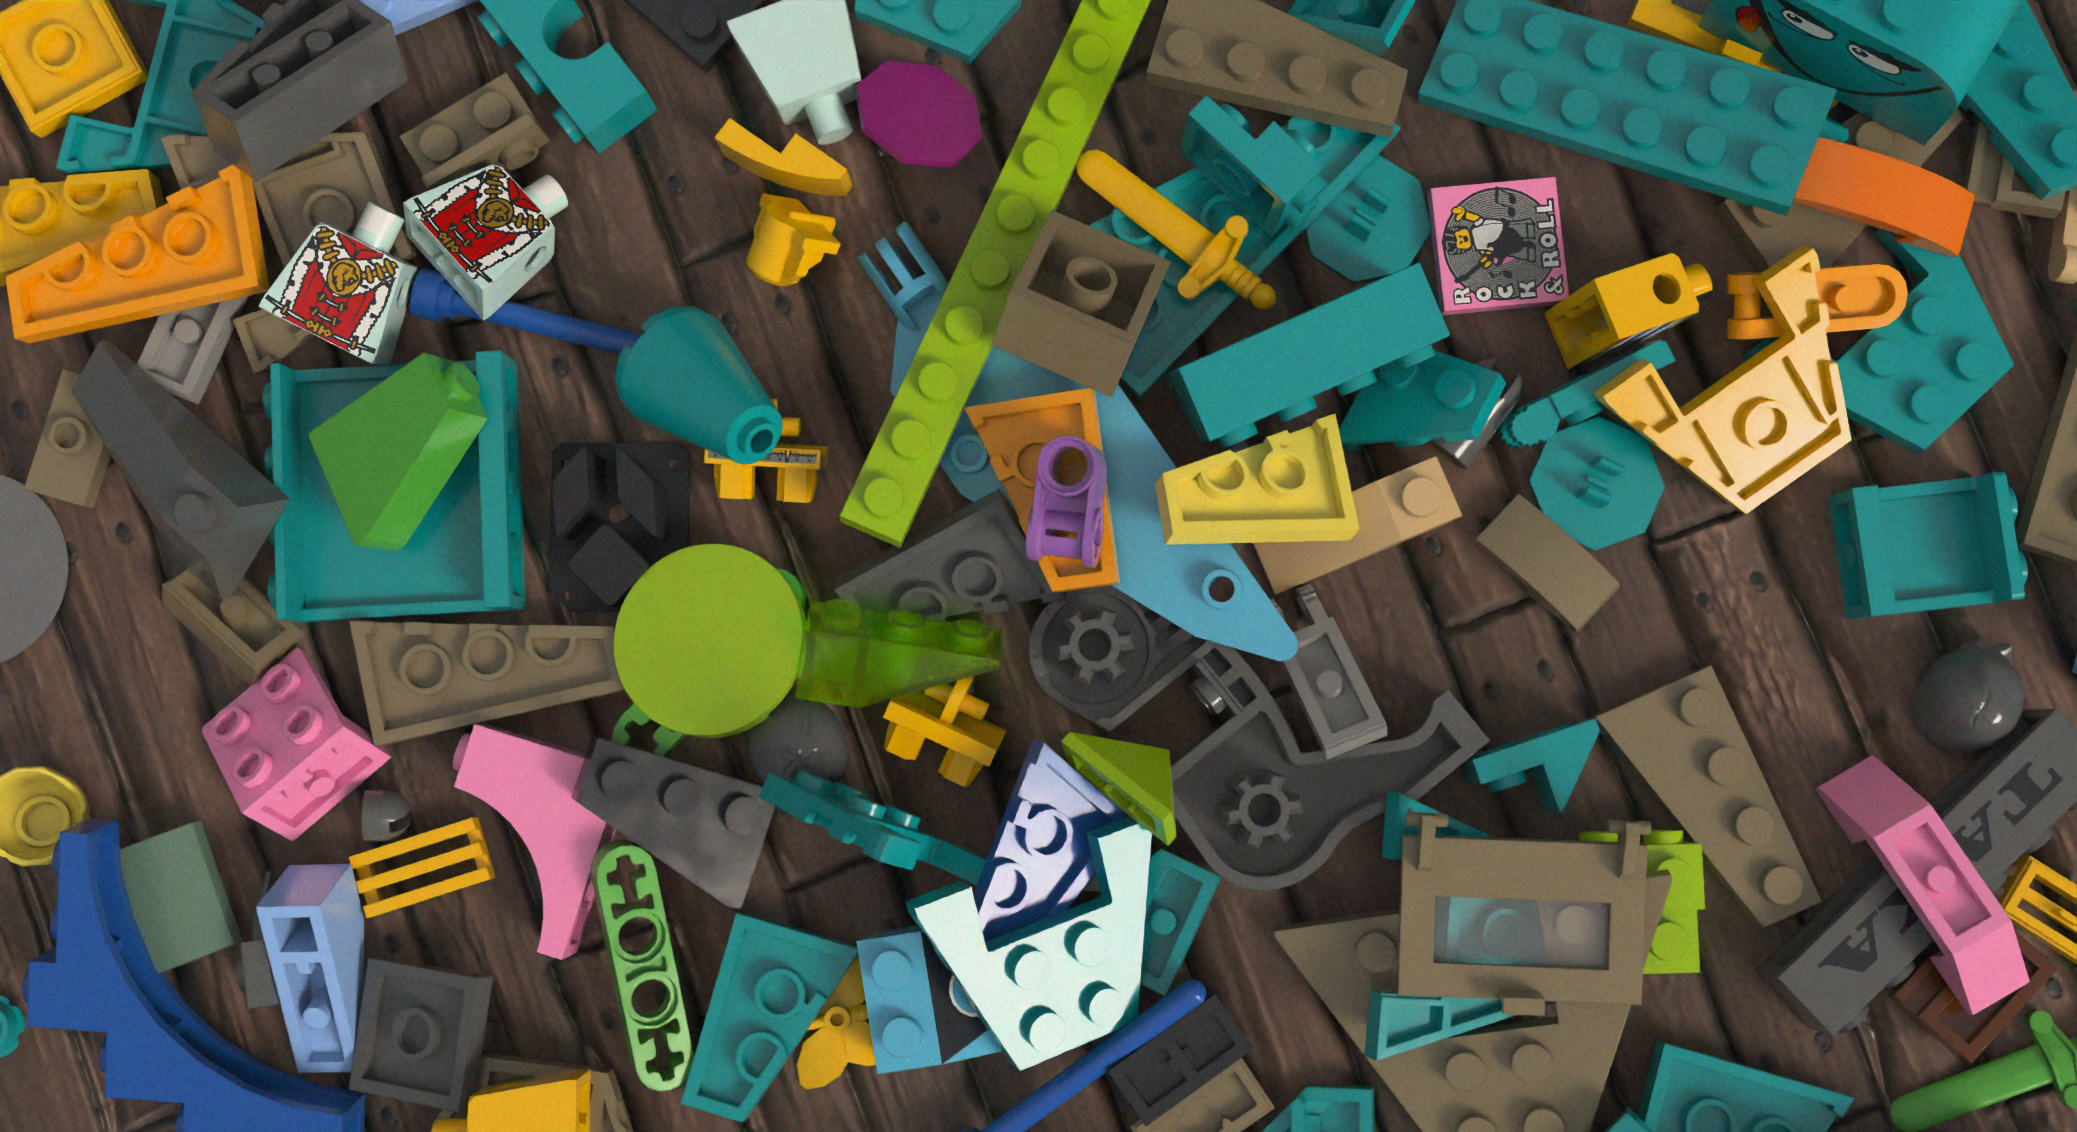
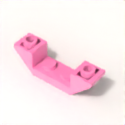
M1874 755L1869 756L1815 788L1851 843L1854 844L1864 840L1868 842L1941 950L1929 958L1968 1015L1978 1013L2030 982L2011 919L1928 801Z

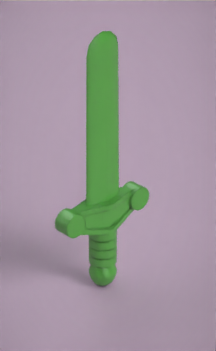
M2030 1010L2024 1015L2023 1022L2030 1032L2034 1045L1898 1097L1893 1101L1889 1110L1891 1121L1897 1129L1904 1132H1917L2049 1083L2053 1084L2061 1104L2077 1109V1036L2068 1039L2053 1023L2049 1013L2041 1010Z

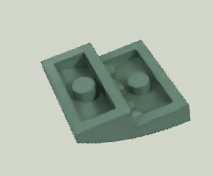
M201 821L189 823L120 849L121 871L133 916L158 973L199 960L243 942Z

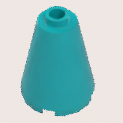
M694 306L671 307L649 317L640 326L645 333L638 339L633 348L625 344L618 358L615 383L619 400L638 420L739 464L758 462L773 451L782 433L783 423L781 415L729 332L718 319Z

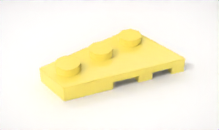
M1335 413L1317 419L1312 426L1292 433L1285 430L1268 436L1263 443L1241 451L1233 452L1228 450L1164 472L1155 484L1165 545L1350 541L1360 530Z

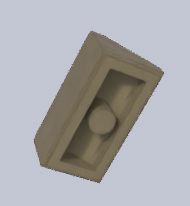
M184 568L162 584V601L165 608L249 686L254 685L270 668L279 663L304 636L305 631L295 622L276 619V609L271 606L269 598L245 576H243L231 598L223 600L187 568Z

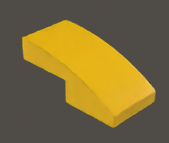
M731 118L726 121L715 136V140L725 157L742 168L782 186L829 196H847L853 187L848 170L796 133L781 153Z

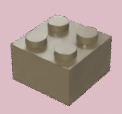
M1051 210L1009 292L991 345L1112 397L1171 261Z

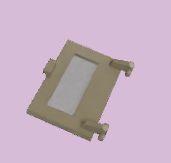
M1406 812V826H1419L1418 835H1401L1396 985L1398 995L1499 999L1502 1003L1501 1012L1503 1014L1545 1016V1001L1642 1005L1647 845L1640 843V834H1651L1650 821L1608 820L1607 832L1620 834V842L1435 835L1436 827L1448 826V814Z

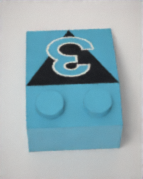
M919 925L873 932L856 941L877 1074L942 1065L1002 1051L967 1000L968 996L951 971L944 966L934 951L935 947Z

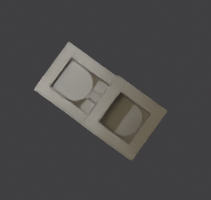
M1519 493L1476 538L1477 547L1526 585L1527 594L1576 633L1620 587V583L1589 552Z

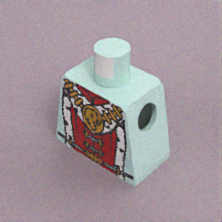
M489 165L403 202L406 236L484 321L551 260L554 255L555 227L549 218L568 207V200L559 183L550 175L546 174L522 189L501 166Z
M368 201L353 234L337 226L320 222L315 226L264 295L258 307L371 364L389 365L417 275L416 266L389 253L405 219Z

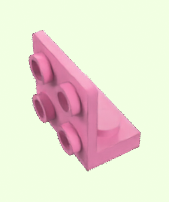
M300 648L294 649L279 663L270 668L254 685H251L202 728L204 738L241 813L291 841L298 838L391 758L385 746H374L371 733L342 715L309 654Z

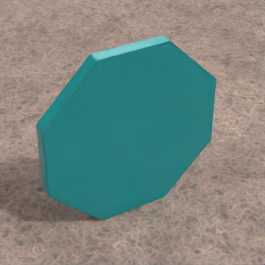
M1378 154L1305 229L1311 258L1352 284L1383 278L1409 267L1432 231L1421 182Z
M1596 417L1558 431L1554 437L1546 440L1528 479V484L1538 509L1582 547L1591 551H1596L1644 533L1665 488L1646 438L1602 417Z

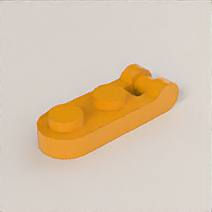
M1859 263L1820 267V271L1815 272L1819 299L1826 302L1830 326L1825 328L1826 333L1874 329L1889 325L1900 316L1906 306L1908 296L1906 281L1899 271L1889 265ZM1762 272L1727 274V294L1734 295V317L1727 319L1728 339H1760L1781 337L1783 335L1773 315L1761 316V294L1752 279Z

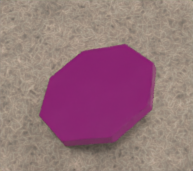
M887 60L856 86L855 93L861 131L900 163L953 168L982 141L983 134L975 96L938 66Z

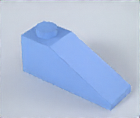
M289 865L258 903L256 910L298 1073L351 1072L365 983L364 916L352 865Z

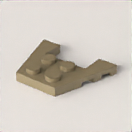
M365 132L330 133L257 182L252 179L254 193L284 268L320 222L337 226L353 234L368 201L402 217L372 136ZM168 135L161 138L181 190L188 186L197 189L219 178L218 171L232 165L214 151L209 136ZM404 222L389 253L409 262L417 253L413 242L406 236ZM264 309L233 319L253 373L262 374L270 371V363H281L315 336Z

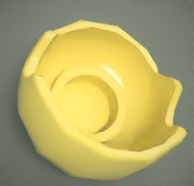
M46 766L15 767L0 775V856L23 867L52 864L53 852L60 839V832L90 819V807L87 798L75 780L53 768Z

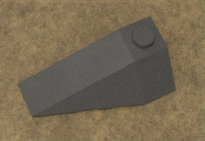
M109 340L99 341L71 392L175 558L221 600L231 598L290 498Z

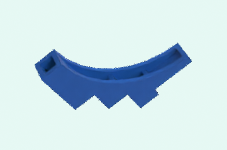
M90 818L60 832V839L54 848L52 857L53 871L58 876V904L52 913L50 932L52 938L56 941V947L29 961V968L24 975L22 997L28 1003V1027L106 1032L107 1036L101 1045L99 1053V1068L102 1073H105V1097L184 1103L176 1120L175 1132H364L366 1093L315 1084L264 1064L218 1034L184 1002L163 972H157L141 931L134 919L122 875L118 820Z

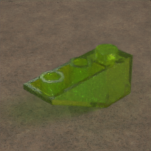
M833 599L826 602L811 600L804 631L795 698L861 708L999 669L1001 630L988 628L985 624L970 619L947 622L924 618L921 614L906 609L883 612L860 608L857 604L842 599Z

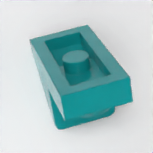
M1295 0L1288 14L1381 57L1391 45L1416 0Z
M1596 718L1577 719L1473 754L1461 766L1467 783L1479 785L1487 783L1490 792L1504 790L1528 781L1524 770L1529 769L1543 809L1546 812L1559 814L1567 804L1600 730Z

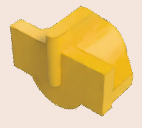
M762 194L759 202L761 210L753 229L754 239L746 258V264L756 277L773 285L789 286L799 282L801 278L806 276L808 269L821 262L824 253L837 255L841 243L832 235L836 224L834 217L812 214L798 199Z

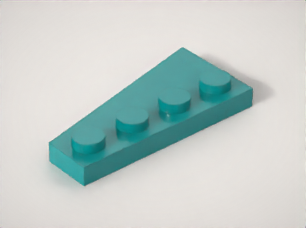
M2022 0L1961 101L1960 106L1965 112L1970 109L1975 112L1992 132L1988 139L2005 156L2037 196L2043 200L2077 188V98L2026 0Z

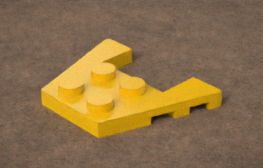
M1799 246L1752 279L1781 328L1783 335L1682 407L1678 408L1653 364L1643 359H1639L1593 392L1600 403L1734 509L1745 514L1851 441L1838 364L1831 361L1825 328L1830 326L1826 302L1819 299L1815 272L1820 271V265L1814 248Z

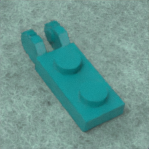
M1660 339L1642 344L1514 409L1513 413L1510 412L1496 431L1499 433L1498 439L1503 441L1502 444H1507L1508 448L1531 447V445H1538V441L1544 442L1554 437L1560 419L1565 417L1568 425L1571 426L1604 410V407L1596 399L1593 392L1639 359L1651 362L1656 370L1676 361L1667 342Z

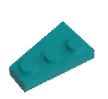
M743 911L736 913L680 1104L738 1122H744L748 1119L857 958V945Z

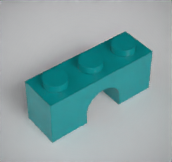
M480 0L486 10L478 15L477 18L500 48L510 41L524 57L514 66L538 96L549 89L561 105L552 112V115L575 144L586 137L598 154H600L658 110L646 89L609 42L589 56L581 59H566L558 56L557 47L561 35L568 27L584 16L575 0Z

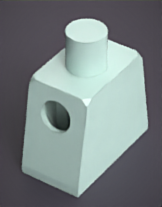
M782 0L727 21L740 54L784 125H792L808 118L817 142L821 145L838 142L853 132L844 104L857 100L855 89L857 84L862 81L846 0Z

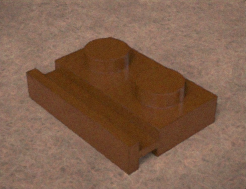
M2015 931L2030 982L1978 1013L1968 1015L1929 958L1941 951L1935 943L1915 965L1912 973L1887 996L1904 1007L1915 1021L1960 1061L1971 1064L2057 971L2058 967Z

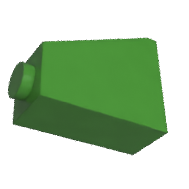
M422 353L308 433L354 545L397 551L405 546L487 421V414L478 397L480 393L479 383L464 364Z

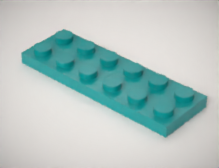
M1457 0L1418 92L1419 103L1787 216L1837 89L1529 0Z

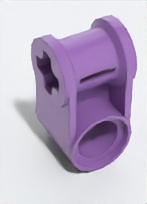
M1071 435L1059 436L1049 441L1041 450L1037 461L1034 500L1026 532V554L1028 560L1040 561L1046 555L1080 559L1084 567L1095 568L1097 566L1103 540V503L1107 477V461L1102 451L1092 443ZM1072 450H1080L1084 453L1088 462L1086 476L1078 484L1066 486L1058 474L1059 462L1066 453ZM1055 530L1076 532L1077 537H1057L1053 535V532Z

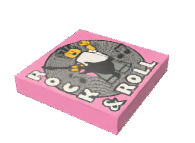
M1555 177L1439 187L1429 190L1427 200L1432 229L1431 236L1439 308L1442 315L1551 306L1558 304L1569 296Z

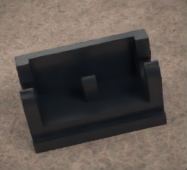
M1212 993L1199 1006L1109 1068L1107 1072L1144 1125L1148 1126L1254 1048L1217 995Z

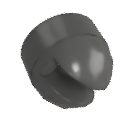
M386 789L365 790L362 803L363 840L386 841L398 838L405 832L411 823V818L408 814L410 811L408 800L395 791Z

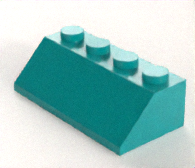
M1419 262L1166 372L1163 376L1201 442H1209L1218 438L1221 447L1226 448L1258 434L1254 422L1277 412L1281 422H1285L1317 408L1313 396L1334 386L1337 387L1340 396H1343L1376 382L1377 380L1372 370L1393 360L1396 361L1399 370H1402L1435 356L1432 343L1450 336V333Z

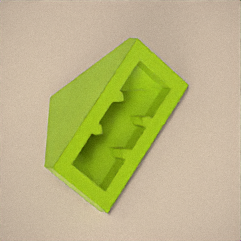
M1069 732L1064 737L1061 743L1067 763L1167 846L1177 837L1170 750Z

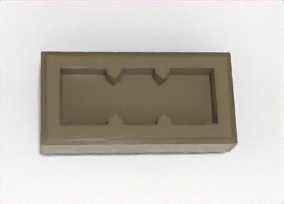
M62 369L23 490L94 509L111 454L71 392L81 374Z
M1240 1058L1148 1126L1144 1125L1139 1116L1129 1122L1133 1132H1241L1275 1107L1244 1060Z

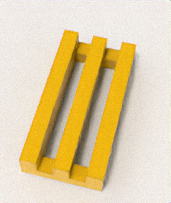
M472 817L349 857L352 869H357L360 880L356 881L359 894L364 893L367 903L366 906H363L366 919L496 878L478 817ZM461 835H468L469 846L378 875L375 873L374 863ZM475 859L478 870L383 900L381 887L465 860Z
M2021 855L2013 864L2018 869L2014 876H2008L2001 886L2005 891L2000 899L1996 898L2014 926L2077 965L2076 943L2017 907L2022 900L2077 935V917L2029 887L2033 879H2036L2077 905V885L2032 856Z

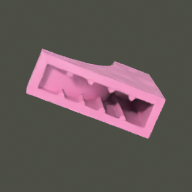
M474 724L471 734L465 733L462 736L454 754L453 769L459 771L454 787L480 798L496 809L511 823L523 839L537 868L543 897V923L537 952L563 960L577 953L595 898L591 879V863L594 855L603 845L613 841L616 829L571 798L586 755L585 753L495 725Z

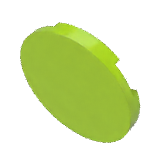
M702 544L687 547L669 554L652 565L635 582L627 594L617 617L614 632V658L617 672L625 691L633 703L656 723L675 732L698 738H719L735 735L749 730L769 717V713L785 698L793 686L797 675H801L808 645L805 613L801 601L789 581L760 556L746 549L725 544Z

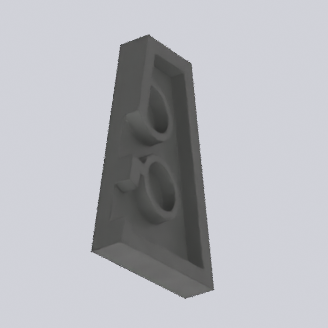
M1000 489L904 540L901 548L893 546L836 578L834 586L836 594L869 638L943 624L948 616L983 609L985 615L1009 611V604L1042 598L1043 604L1066 599L1065 592H1052L1038 561L1028 560L1026 536L1018 521L1019 518Z

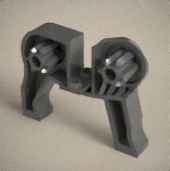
M1243 440L1234 444L1228 450L1238 452L1249 448V446ZM1230 543L1237 553L1244 545V543ZM1219 579L1213 583L1211 591L1216 585V583L1219 581ZM1111 585L1066 592L1065 600L1050 602L1037 618L1030 636V664L1035 679L1042 690L1053 701L1107 732H1111L1186 670L1191 673L1195 680L1188 684L1187 687L1197 701L1211 716L1214 713L1217 715L1222 712L1226 719L1171 763L1175 821L1208 867L1226 881L1250 890H1275L1293 885L1305 879L1329 858L1338 843L1349 832L1367 820L1385 813L1387 791L1400 793L1417 801L1490 741L1449 690L1435 691L1421 703L1419 714L1414 723L1404 733L1395 738L1370 742L1326 760L1322 749L1300 752L1295 738L1274 699L1255 672L1234 648L1193 636Z

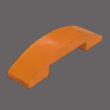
M1819 137L1793 202L1896 233L1895 241L1953 258L1959 256L1975 195L1953 181L1913 164L1857 146Z

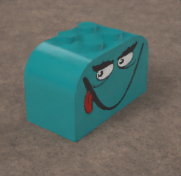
M1712 0L1698 27L1724 41L1729 39L1763 53L1760 60L1790 76L1837 89L1834 99L1924 146L1955 113L2022 0Z

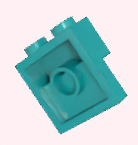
M1206 95L1188 114L1180 153L1270 237L1285 223L1294 230L1319 203L1318 196L1328 185V182L1319 175L1323 166L1316 160L1318 157L1316 149L1302 134L1293 129L1285 132L1275 121L1255 140L1250 135L1252 129L1241 113L1226 103L1219 107Z

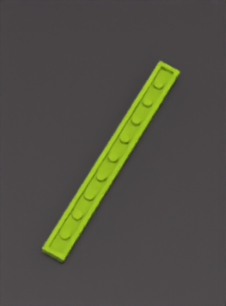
M1152 0L1081 1L840 514V522L901 548L961 418L964 407H966L993 348L991 344L1009 292L1050 211H1056L1079 157L1083 153Z

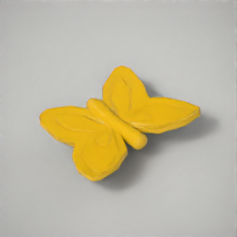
M859 958L855 959L807 1030L820 1028L803 1042L797 1062L799 1082L806 1090L824 1087L842 1074L848 1062L863 1066L876 1065L870 1025L866 1021L868 1019L867 1006L862 1004L866 999Z

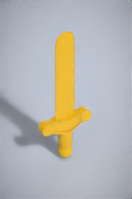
M1097 149L1088 150L1079 157L1076 164L1077 174L1084 183L1192 266L1178 283L1179 294L1184 300H1195L1201 292L1221 280L1244 299H1250L1252 304L1259 309L1266 310L1275 305L1276 293L1270 285L1263 284L1261 278L1236 260L1243 239L1248 234V223L1245 218L1238 215L1230 217L1221 231L1214 235L1105 152Z

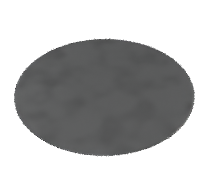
M0 474V663L26 650L46 631L56 616L64 598L69 572L67 544L60 524L52 510L36 493L23 490L25 486L23 483Z

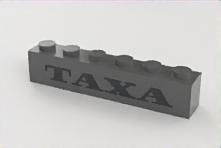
M2058 709L2024 710L2019 723L2011 735L2004 741L1985 748L1929 802L1992 893L2004 884L2008 877L2005 870L2022 854L2032 853L2042 847L2053 835L2054 830L2051 826L2067 810L2077 809V729ZM1875 854L1755 971L1809 1028L1834 1037L1838 1032H1847L1861 1023L1869 1012L1867 1004L1884 987L1891 988L1905 980L1915 968L1916 964L1913 959L1930 943L1936 942Z

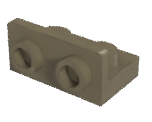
M507 72L399 136L423 175L421 180L428 191L489 165H497L509 170L520 168L535 159L539 154V148L550 142L547 134Z

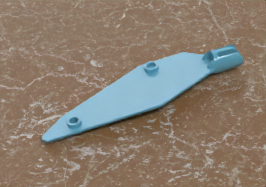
M907 222L901 223L895 230L925 272L924 275L917 277L906 259L887 236L877 241L875 246L903 286V289L899 292L896 291L881 267L867 251L857 256L858 262L897 317L890 388L894 398L949 284V281ZM993 346L966 407L1089 387ZM1117 385L1112 397L1096 391L1103 453L1107 461V484L1120 584L1111 586L1195 637L1276 661H1287L1293 658L1298 650L1297 637L1230 543L1165 545L1155 484L1162 473L1177 467L1119 385ZM964 409L939 464L961 495L975 502L1000 489L1016 513L1002 482L999 481L989 459L991 458L980 435L973 427ZM1220 578H1229L1234 584V594L1225 602H1217L1211 593L1213 583Z

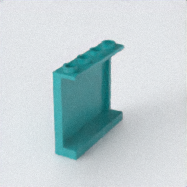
M502 351L475 352L476 360L455 361L464 364L477 379L480 386L478 397L488 419L407 544L397 551L354 545L308 433L407 364L293 370L281 363H270L271 382L265 384L263 404L267 417L272 420V445H269L265 451V470L270 482L290 498L268 535L270 543L275 546V571H272L269 575L268 597L271 606L276 609L277 620L312 623L526 610L518 362Z

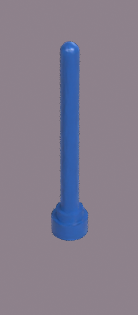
M424 267L419 271L414 281L410 298L412 316L438 323L444 318L454 319L457 314L482 320L438 270ZM506 301L495 313L484 320L619 355L625 344L633 348L642 336V334Z
M1193 979L1184 982L985 1128L980 1130L973 1127L968 1132H1025L1105 1074L1109 1068L1199 1006L1206 997L1204 985L1200 981ZM959 1129L957 1132H967V1131L964 1130V1129Z

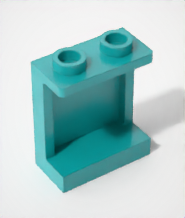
M2004 471L1970 478L1878 488V485L1857 487L1827 496L1846 620L2019 600L2025 597L2024 584L2027 580L2028 568L2023 553L2018 549L2014 521L2018 513V504L2014 491L2008 486L2007 476Z

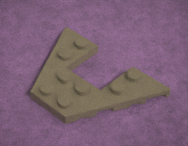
M1668 869L1646 873L1643 968L1672 883V877ZM1536 900L1548 966L1607 968L1609 903ZM1399 908L1275 926L1274 935L1276 940L1364 1054L1370 989L1396 990ZM1555 1002L1557 1012L1555 1017L1482 1026L1378 1061L1367 1056L1365 1057L1422 1132H1589L1631 1005Z

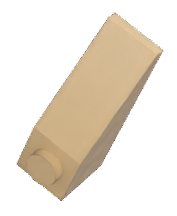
M1437 456L1352 491L1360 530L1350 541L1252 543L1273 595L1280 594L1461 517L1462 513Z

